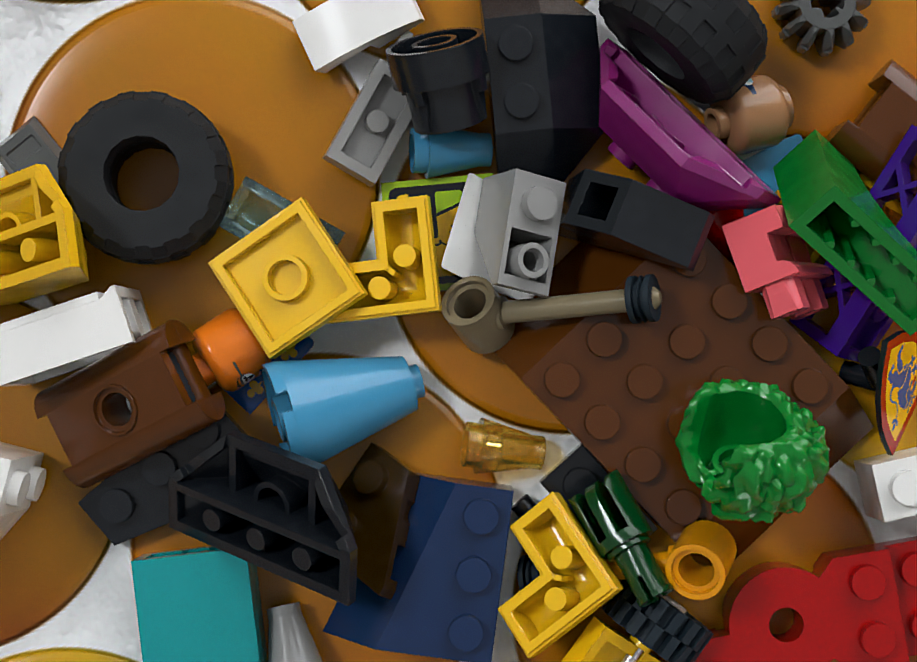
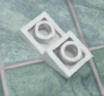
M328 0L292 21L314 70L320 73H327L369 46L383 47L407 30L409 31L422 23L425 19L416 0Z

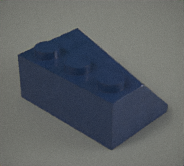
M416 473L420 476L415 503L411 506L408 514L410 527L405 547L397 546L391 579L398 582L396 593L391 600L379 596L357 577L356 601L349 606L337 601L323 632L375 650L465 662H491L514 490L512 485Z

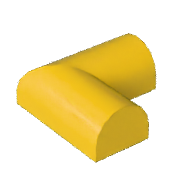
M421 195L371 202L377 259L348 263L368 295L327 324L442 311L430 196Z
M551 492L509 526L540 573L536 579L498 608L499 613L528 658L538 656L624 589L606 560L601 558L584 527L559 492Z

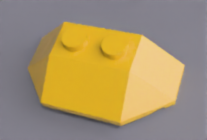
M35 164L0 178V306L24 302L89 281L87 251L84 245L80 220L48 167L44 164Z

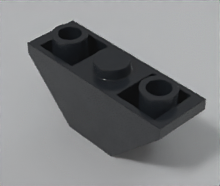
M584 169L569 179L565 189L558 236L694 271L715 216L708 211L636 180Z

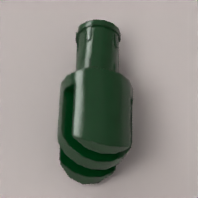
M616 469L604 476L605 485L597 481L585 489V496L578 493L568 500L601 558L618 564L637 599V604L642 608L660 599L659 595H668L674 588L667 581L647 545L651 541L649 536L652 535L653 530L621 473Z

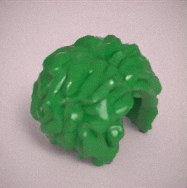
M721 378L719 383L704 382L699 391L695 392L688 407L685 409L679 433L675 438V444L680 453L685 473L689 480L701 489V495L711 503V513L720 520L744 522L751 519L755 523L760 521L772 523L779 512L786 514L792 512L801 513L806 507V497H809L814 492L818 484L824 482V478L830 470V449L826 445L825 427L819 426L818 422L813 420V413L809 409L804 407L800 409L796 402H791V398L779 390L778 384L767 385L766 383L748 382L745 379L733 381L732 379Z

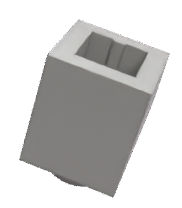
M517 168L483 178L474 234L492 285L540 297L549 296L566 188L565 182Z

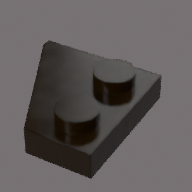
M371 442L339 491L348 506L358 547L357 577L376 594L391 600L396 593L398 583L391 579L397 546L405 547L410 527L408 514L411 506L415 503L420 476L385 449Z

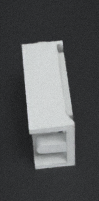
M111 285L105 293L94 292L1 323L0 387L33 385L86 367L120 347L136 342L135 339L152 330L140 291Z

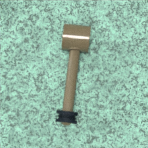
M648 274L644 277L642 275L639 277L629 276L625 282V289L508 301L506 296H499L487 279L479 276H469L458 280L448 288L443 296L441 305L444 318L467 348L478 354H488L499 350L510 340L514 333L515 323L627 313L629 320L633 324L641 323L642 321L644 323L647 321L657 322L661 316L662 294L656 276Z

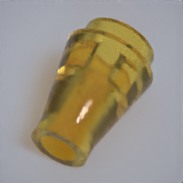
M480 418L478 423L466 422L460 447V463L462 467L473 468L475 474L521 469L541 470L546 454V439L544 436L531 435L485 418Z

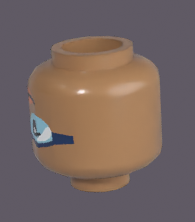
M766 75L752 76L731 99L710 104V108H707L704 113L705 126L735 155H744L778 145L785 138L787 130L794 120V107L789 92L785 87L778 85Z

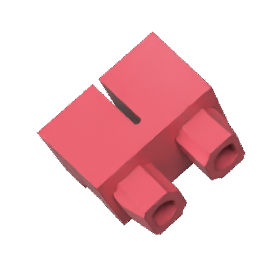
M774 204L722 226L745 293L763 294L771 320H778L789 316L791 320H797L829 308L820 280L834 274L826 265L812 263L805 240L788 226L782 205Z

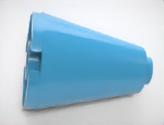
M403 356L272 361L262 365L264 369L262 371V379L273 426H277L283 441L279 443L280 448L319 463L326 461L417 411L418 398L425 396V387L418 366L416 364L408 366Z

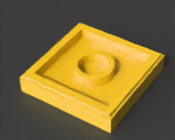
M302 197L208 262L210 268L269 359H276L368 295L366 289L308 201Z

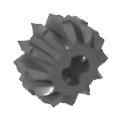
M780 0L783 3L775 6L771 14L773 19L788 20V24L779 32L780 39H789L795 33L800 37L796 49L798 53L804 54L814 43L819 55L824 57L833 51L834 44L842 49H846L854 43L852 32H861L868 24V19L859 11L866 9L871 4V0H818L820 6L830 8L831 12L826 17H824L821 8H812L811 3L814 0Z

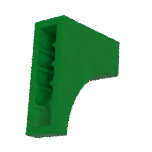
M815 129L773 167L788 226L911 336L917 331V251L880 208L861 180L855 166Z

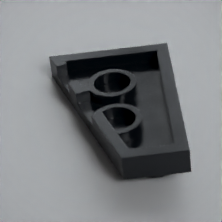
M225 410V415L221 420L106 478L80 500L78 504L114 546L169 523L168 477L226 434L234 430L246 433Z

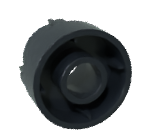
M460 27L432 31L396 42L385 50L393 89L401 92L402 96L406 95L416 133L428 135L454 132L474 126L487 118L484 91L488 89L485 74L489 72L490 66L482 29Z

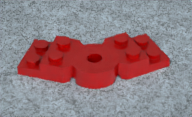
M917 536L822 552L813 565L814 570L812 573L799 566L778 561L766 562L751 567L743 572L728 589L722 604L724 629H709L714 635L695 662H831L833 658L838 662H910L909 657L917 655ZM781 608H791L793 612L791 627L784 633L772 634L769 628L771 616Z

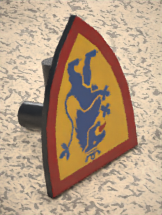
M904 330L893 333L882 341L881 351L874 346L863 348L858 353L859 364L844 361L839 371V377L846 384L876 392L877 428L887 454L892 456L917 405V331L911 336Z

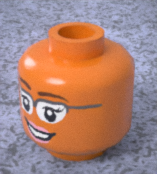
M237 308L226 309L192 333L195 337V340L191 342L195 351L192 357L207 386L216 382L225 391H237L262 374V371H264L263 364L272 362V359L268 358Z

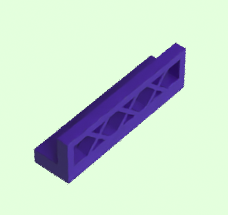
M912 124L871 188L870 194L880 208L883 207L885 202L900 198L903 216L897 223L896 228L917 251V194L915 197L913 196V194L917 193V180L911 182L909 164L917 153V126ZM826 260L824 265L829 267L834 275L823 278L820 282L826 299L837 296L839 306L838 318L829 332L811 320L815 314L797 320H791L790 318L789 321L835 356L859 362L858 353L860 350L867 346L877 347L893 323V320Z

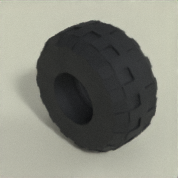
M599 0L598 10L605 20L604 23L624 48L665 84L698 103H708L710 105L731 99L752 77L766 57L767 29L759 18L760 15L754 6L747 0Z
M129 91L117 94V96L108 100L100 101L88 109V112L78 122H75L67 134L66 142L62 152L60 151L57 165L58 185L80 220L83 237L105 254L125 262L143 265L177 261L191 255L193 251L202 245H206L216 234L215 232L223 220L226 219L231 207L234 171L230 153L224 139L214 124L201 111L186 101L174 98L167 93ZM148 148L163 149L173 154L179 167L178 185L172 196L161 206L147 211L131 210L125 207L120 200L117 190L118 173L124 162L134 153Z

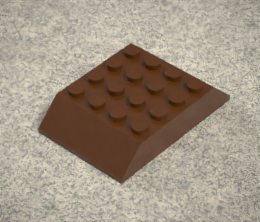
M706 238L694 271L580 242L553 267L549 296L547 297L625 289V282L629 276L639 277L642 275L644 277L648 274H654L662 294L659 321H647L646 323L642 321L641 323L633 324L629 320L627 313L515 323L514 333L510 340L494 353L608 473L616 469L621 473L638 505L675 544L686 526L696 521L709 520L722 525L731 533L737 548L736 559L783 512H779L772 523L764 521L755 523L751 519L744 522L720 520L711 513V503L701 495V489L689 480L683 469L675 438L679 433L685 409L688 407L695 392L699 391L704 382L719 383L721 378L732 379L733 381L745 379L748 382L766 383L767 385L778 384L779 390L786 393L791 398V402H796L800 409L803 407L809 409L813 413V420H816L819 426L825 427L826 445L830 449L829 469L874 426L850 387L784 318L771 320L764 297L760 293H745L737 269L708 238ZM697 553L690 554L697 563L712 566L711 561L707 557Z

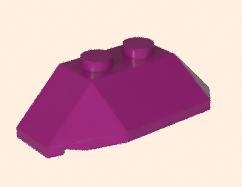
M606 39L600 46L599 127L613 140L607 148L623 165L630 170H633L638 165L651 178L645 185L705 211L760 209L778 204L781 201V198L635 57L611 39Z

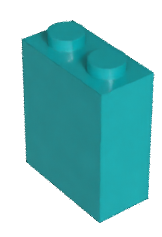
M213 546L142 554L131 561L143 662H268L256 565Z

